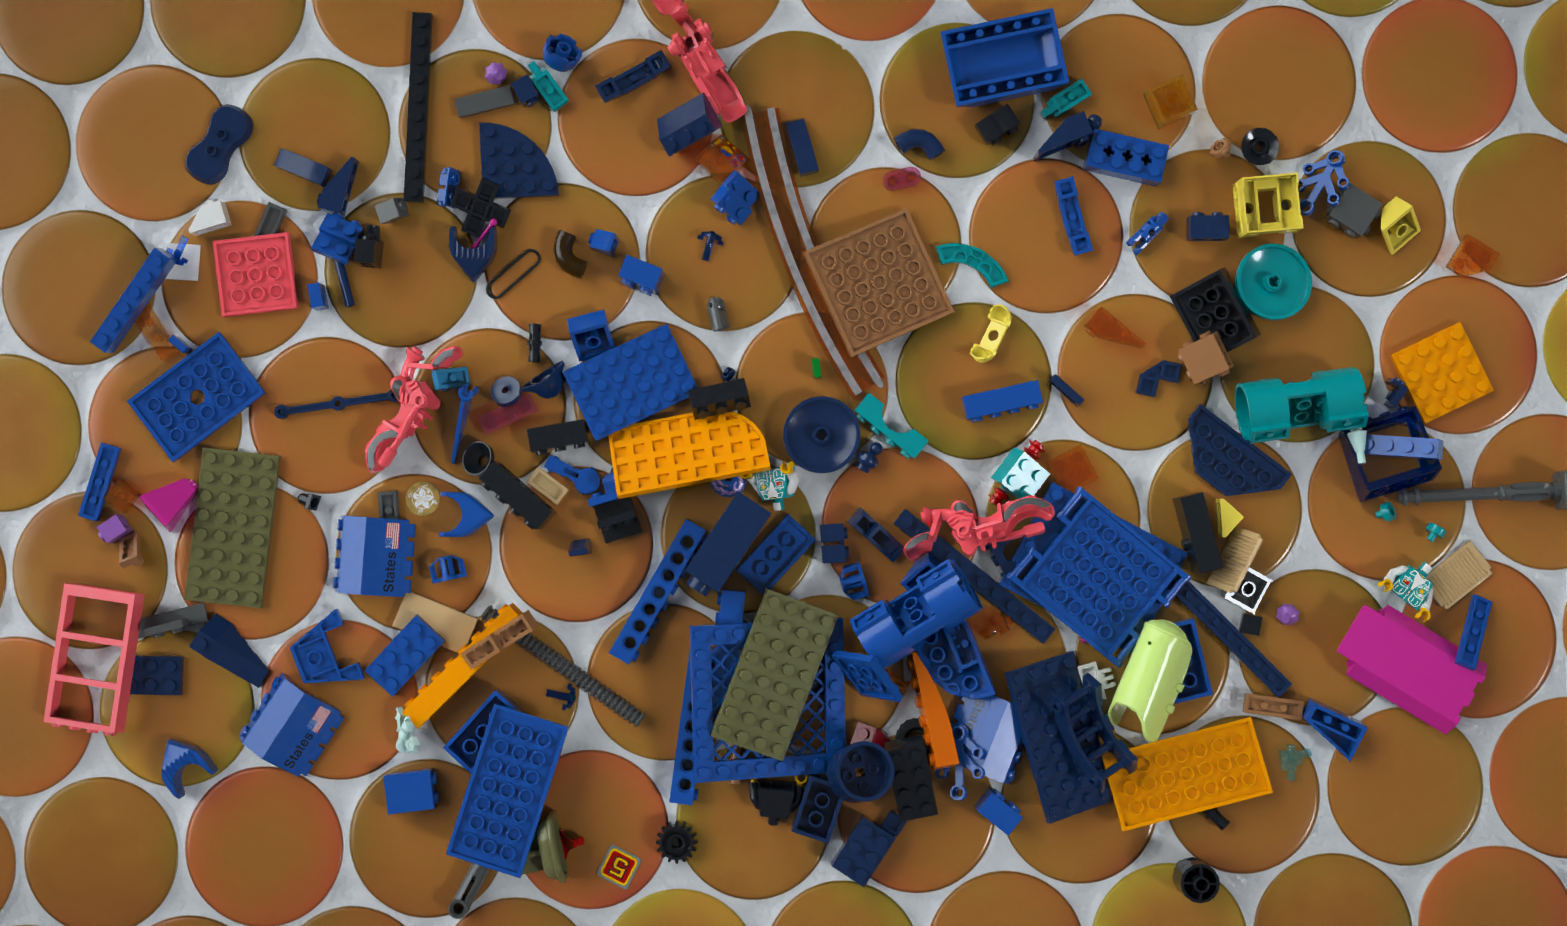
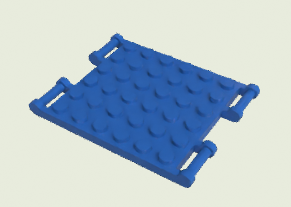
M1078 486L1075 489L1076 493L1063 509L1055 514V517L1066 525L1043 555L1030 546L1026 550V555L1006 577L1106 657L1112 664L1120 668L1123 665L1122 661L1134 648L1140 636L1133 628L1156 600L1168 608L1171 605L1170 601L1182 586L1191 580V577L1092 495ZM1081 497L1085 498L1084 504L1072 519L1069 520L1066 516ZM1035 557L1038 561L1021 581L1017 577L1032 558ZM1176 575H1179L1180 578L1169 590V592L1165 595V597H1163L1161 593L1165 590V588L1169 585L1173 578ZM1130 635L1132 638L1115 658L1113 653L1125 638Z

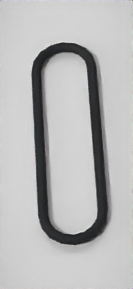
M528 249L489 282L486 287L488 296L493 299H499L538 266L541 260L539 252L534 249ZM528 252L537 254L538 261L498 296L490 294L489 287L523 256Z

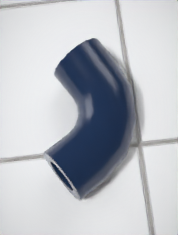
M910 129L894 137V141L902 154L913 148H920L925 152L929 160H933L946 151L934 134L923 129Z

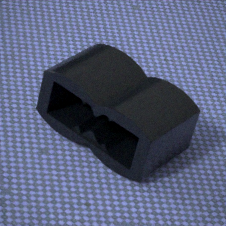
M1006 104L976 123L974 127L986 145L991 143L994 146L1002 140L1001 136L1004 134L1011 135L1016 132L1020 122L1009 104Z

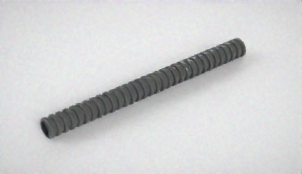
M490 605L483 612L481 620L485 619L487 622L492 617L496 619L500 614L497 612V609H493V606ZM532 633L523 636L515 642V644H520L521 648L525 647V651L529 650L531 655L535 654V658L539 657L541 662L545 661V665L549 664L551 669L555 668V672L559 671L561 676L565 675V679L569 678L570 682H575L574 685H579V688H583L585 693L589 692V695H593L595 700L599 699V702H603L605 707L609 706V709H613L615 714L619 713V716H623L624 720H629L628 723H633L634 727H638L644 718L645 713H641L639 708L635 709V706H631L630 702H625L626 699H621L620 695H615L616 692H611L610 688H605L606 685L602 686L600 681H595L596 678L592 679L590 674H586V671L582 672L580 667L577 668L576 664H571V661H567L566 657H561L562 654H557L556 650H551L552 647H547L546 643H541L542 640L538 641L536 636H532Z

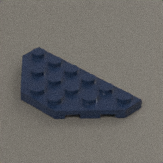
M1199 404L1187 419L1194 473L1224 496L1279 490L1292 475L1254 444H1250V441H1246L1241 434L1203 405Z

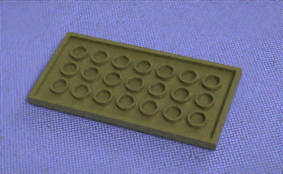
M203 447L184 600L263 608L281 456Z
M766 588L710 736L783 761L839 615Z

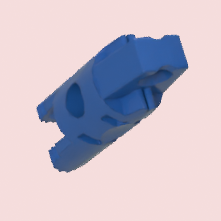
M1162 212L1155 217L1152 216L1126 242L1128 246H1132L1140 240L1132 250L1135 255H1138L1163 230L1162 226L1169 220V217Z

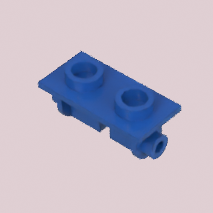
M451 167L443 168V171L440 173L439 185L445 186V189L438 190V206H448L455 209L450 204L460 182V171Z

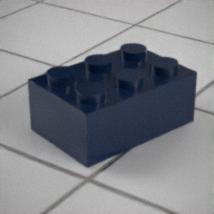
M809 774L791 830L794 833L829 844L843 800L833 793L827 778Z
M862 814L832 859L831 866L862 887H865L896 837L881 827V825Z

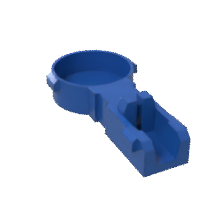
M550 455L544 466L550 472L570 478L574 482L578 493L582 495L593 493L600 485L599 474L593 467L581 470L575 469L555 455Z

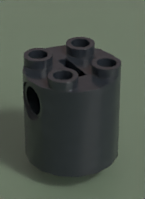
M1194 857L1185 858L1176 863L1173 881L1176 888L1192 902L1205 903L1216 896L1219 891L1220 881L1213 868L1201 859Z

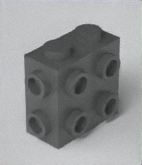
M1350 183L1348 189H1339L1336 194L1339 195L1340 203L1337 206L1329 205L1325 211L1327 215L1324 219L1328 220V224L1332 227H1339L1345 231L1344 234L1346 236L1357 239L1362 235L1366 236L1371 229L1369 224L1380 215L1382 203Z

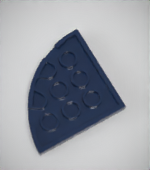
M479 123L481 175L500 184L495 199L559 196V187L553 168L545 154L532 140L519 131L507 126Z

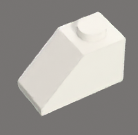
M218 199L207 201L206 205L200 207L188 229L189 233L198 236L231 226L226 204L220 200L218 201Z

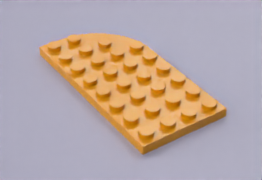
M733 411L696 420L694 419L693 412L635 423L608 436L618 499L771 470L763 434L752 421Z

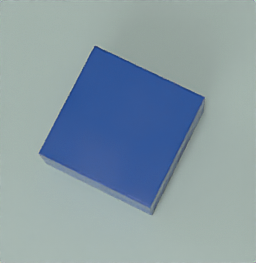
M319 282L307 284L311 308L317 311L329 309L325 285Z

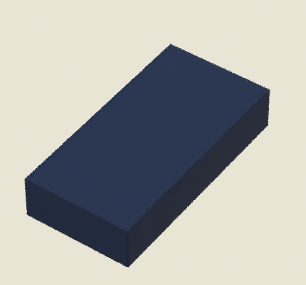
M1056 374L1048 381L1076 407L1084 401L1077 392Z

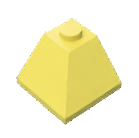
M1397 196L1382 208L1381 231L1391 255L1395 254L1421 231L1413 206Z

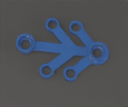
M1332 150L1328 153L1326 159L1312 164L1307 163L1303 166L1304 174L1312 177L1303 180L1299 179V184H1303L1301 188H1298L1299 193L1303 192L1310 185H1316L1308 199L1300 201L1301 215L1309 216L1314 212V203L1324 186L1328 194L1327 200L1329 205L1337 206L1340 203L1339 195L1335 192L1330 176L1335 170L1338 177V188L1340 190L1349 188L1350 182L1345 177L1342 168L1346 161L1343 152ZM1334 159H1339V161L1333 162ZM1308 168H1312L1310 172H1306ZM1325 168L1323 173L1313 176L1316 170ZM1343 181L1347 182L1346 185H1340ZM1332 198H1337L1335 202L1330 201ZM1310 207L1308 211H1304V208Z
M956 724L952 727L959 764L955 766V785L951 788L950 795L954 800L962 801L967 797V789L964 787V765L972 772L974 778L982 779L985 776V770L978 767L964 753V745L972 751V756L975 759H983L985 750L977 747L969 738V730L965 725ZM960 730L963 732L961 737L958 736ZM977 750L981 751V755L979 757H977L976 755ZM952 767L936 770L937 778L946 779ZM978 769L981 771V775L979 777L976 775V771ZM944 770V776L941 777L940 771ZM960 789L963 791L962 796L958 795Z

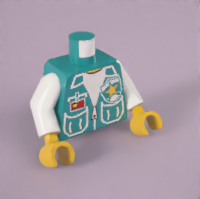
M783 461L780 467L771 468L769 471L740 476L748 480L762 501L772 500L774 511L785 509L784 498L793 497L799 484V478L792 461L788 465Z
M1423 562L1417 570L1410 565H1402L1390 569L1384 580L1378 582L1377 585L1379 587L1385 585L1383 592L1391 590L1417 611L1419 609L1420 611L1415 615L1417 619L1421 615L1424 617L1423 622L1431 618L1429 611L1433 597V583L1426 577L1433 568L1427 563Z

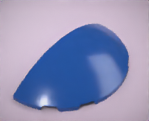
M967 619L950 630L943 627L938 632L933 633L916 644L917 655L928 670L932 680L944 688L946 692L956 696L983 698L996 694L982 652Z

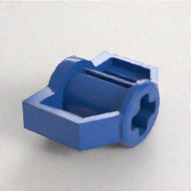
M454 555L437 558L429 566L432 584L467 576L464 560ZM452 558L458 560L460 574H455ZM445 560L447 561L449 575L447 574ZM437 561H439L442 578L438 579L434 565Z
M860 562L843 566L839 578L843 592L852 600L869 596ZM858 570V574L843 578L845 573ZM863 586L864 589L851 594L847 592L848 590L855 589Z

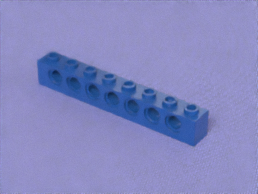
M685 519L609 654L627 664L637 660L641 653L638 651L640 645L645 646L650 635L647 633L650 628L654 629L660 619L657 618L659 612H664L669 602L666 600L670 594L674 595L679 585L676 583L679 578L683 579L686 575V566L696 555L697 551L695 550L699 544L702 545L708 535L705 533L707 530ZM688 536L694 540V544L690 548L685 547L683 544L684 538ZM680 553L684 556L682 564L674 562L675 554ZM667 570L674 572L675 577L672 581H667L664 578V573ZM657 587H662L665 590V595L662 598L657 597L654 593ZM649 603L655 606L653 614H648L645 611V606ZM638 620H642L646 625L643 631H639L635 627ZM628 637L635 639V647L630 648L626 645Z
M690 651L669 799L670 803L692 805L693 800L697 801L699 790L695 789L696 783L693 778V768L686 769L683 766V761L687 759L693 762V750L687 749L685 745L687 741L692 740V730L688 727V723L692 721ZM711 658V666H715V663L712 662ZM688 779L691 782V786L683 788L680 781Z

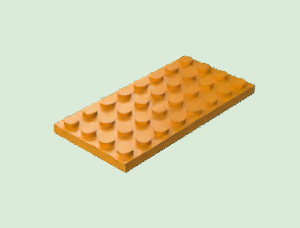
M1251 717L1128 748L1138 758L1136 771L1130 774L1126 769H1120L1107 778L1122 831L1273 793ZM1112 753L1102 755L1105 770L1118 762Z

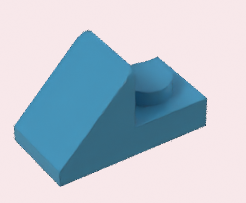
M467 367L431 371L435 390L447 391L457 389L465 383L471 386Z

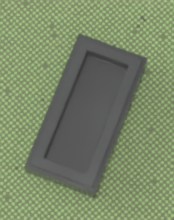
M268 202L254 236L278 233L288 210Z

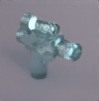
M1287 744V750H1279L1281 770H1286L1287 766L1288 781H1296L1297 766L1301 764L1302 758L1309 757L1312 754L1310 749L1295 751L1294 744Z

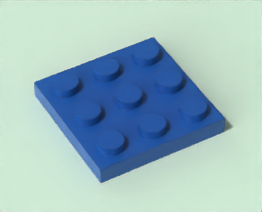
M838 650L832 654L833 659L861 696L898 703L902 700L903 695L900 693L899 687L889 678V673L881 667L878 658L875 656Z

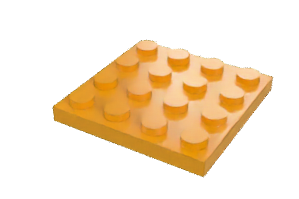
M1461 322L1389 355L1401 380L1405 383L1404 386L1409 388L1407 392L1423 424L1494 391Z

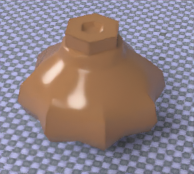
M1226 138L1217 140L1211 146L1210 156L1216 159L1229 158L1231 155V141Z

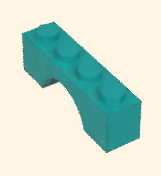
M868 393L854 410L856 418L862 423H865V421L871 425L870 429L878 436L880 433L886 437L885 441L894 448L896 445L900 448L901 451L899 453L909 460L910 457L915 459L929 440L915 429L905 433H898L889 429L882 417L884 404Z

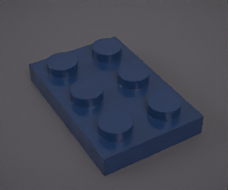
M136 655L130 694L183 695L184 656Z

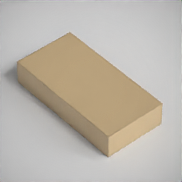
M540 467L534 471L527 481L528 484L556 505L561 502L569 491L568 488Z

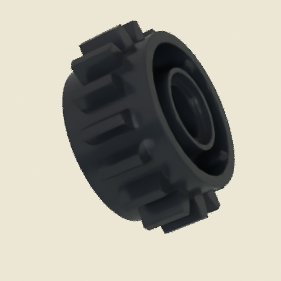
M676 820L675 824L669 821L667 828L662 826L663 833L658 832L657 836L660 839L656 840V844L660 845L657 851H662L663 853L661 857H667L669 863L671 860H675L676 864L681 859L683 862H686L687 856L692 858L691 851L697 850L693 844L698 843V840L694 839L697 833H692L691 831L692 826L687 827L685 821L679 824L678 820ZM675 837L680 838L682 845L674 846L672 839Z

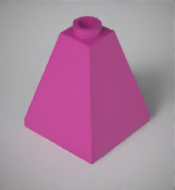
M184 478L145 493L139 498L160 523L171 532L197 494L196 489L198 486L191 478L189 480Z

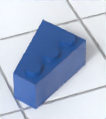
M1309 698L1303 710L1302 716L1351 762L1368 727L1362 721L1312 698Z

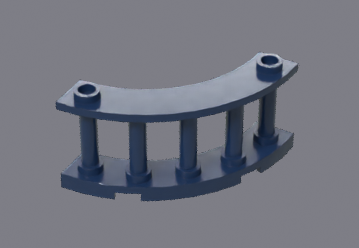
M1087 673L1082 677V688L1070 696L1062 699L1057 693H1054L1052 708L1061 736L1070 754L1088 778L1090 785L1100 793H1103L1106 778L1120 769H1126L1130 774L1135 772L1138 758L1127 748L1122 740L1118 741L1112 732L1114 727L1108 715L1103 714L1101 705L1104 704L1102 684L1090 673ZM1084 696V706L1069 714V705ZM1089 712L1093 721L1092 726L1075 736L1071 723ZM1095 732H1098L1103 740V745L1085 755L1079 743ZM1107 751L1111 752L1118 762L1099 773L1091 762Z

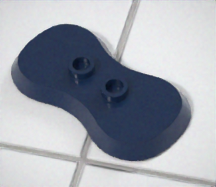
M226 104L218 107L211 115L206 135L186 155L185 168L194 179L204 184L212 185L220 182L227 174L232 154L252 134L253 121L244 110L234 105Z

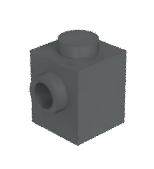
M391 198L375 205L381 224L393 223L409 216L408 206L404 198Z

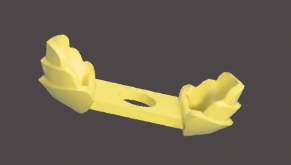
M995 304L990 309L988 319L991 322L980 344L974 343L973 348H971L970 354L977 362L985 363L996 355L997 349L1008 327L1011 325V313L1002 304ZM997 331L999 334L998 338L991 341L989 339L990 333Z

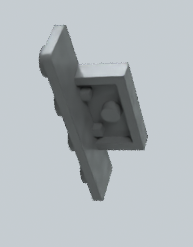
M205 603L141 618L138 639L153 636V639L165 636L164 632L171 631L172 634L183 632L184 627L208 622L209 618Z

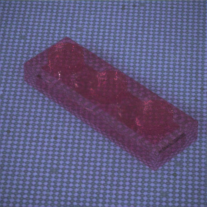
M529 393L521 397L516 404L509 407H499L478 417V420L485 435H489L539 410L532 395Z

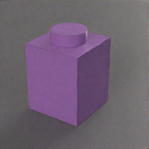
M115 514L97 526L99 537L107 543H115L133 531L123 514Z

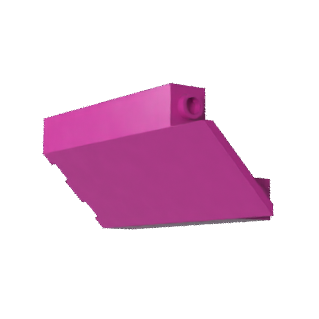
M1388 604L1378 611L1364 605L1337 648L1338 653L1348 658L1346 675L1445 735L1459 723L1461 719L1459 714L1462 708L1469 706L1475 696L1472 691L1478 683L1482 684L1486 676V663L1478 659L1476 669L1473 671L1455 664L1458 646Z

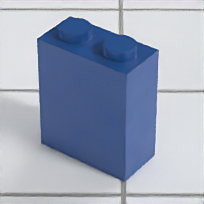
M433 768L387 773L383 776L388 815L434 809L438 806L437 803H440L439 792H436L435 787L438 778Z

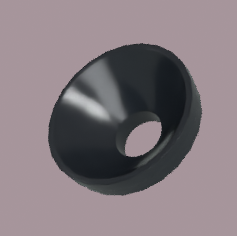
M473 442L466 448L462 456L464 470L470 475L481 476L494 461V451L485 442ZM487 456L488 461L486 465L481 466V459Z

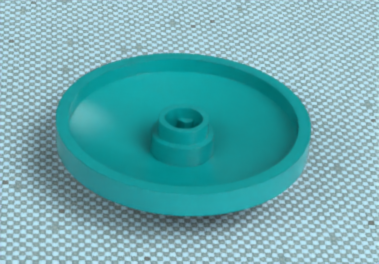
M1265 244L1247 253L1240 261L1235 274V289L1244 307L1254 316L1271 321L1282 320L1299 312L1307 303L1312 289V276L1306 261L1297 251L1282 244Z

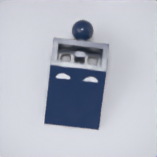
M1083 111L1066 118L1033 157L1034 162L1074 145L1076 148L1085 145L1093 133L1092 130L1101 127V117L1093 114L1087 119Z

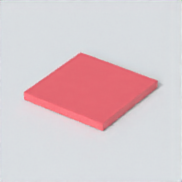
M289 232L213 241L222 317L299 309Z

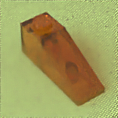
M1102 306L1097 309L1084 325L1087 328L1085 331L1093 338L1096 336L1100 339L1141 348L1146 344Z

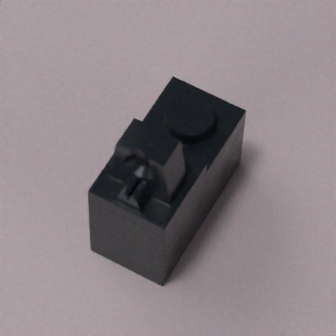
M367 225L365 235L361 239L356 238L353 262L362 267L381 269L384 242L381 241L380 226Z

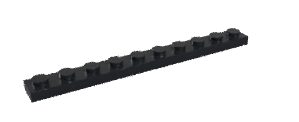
M412 13L404 201L410 203H424L432 13Z

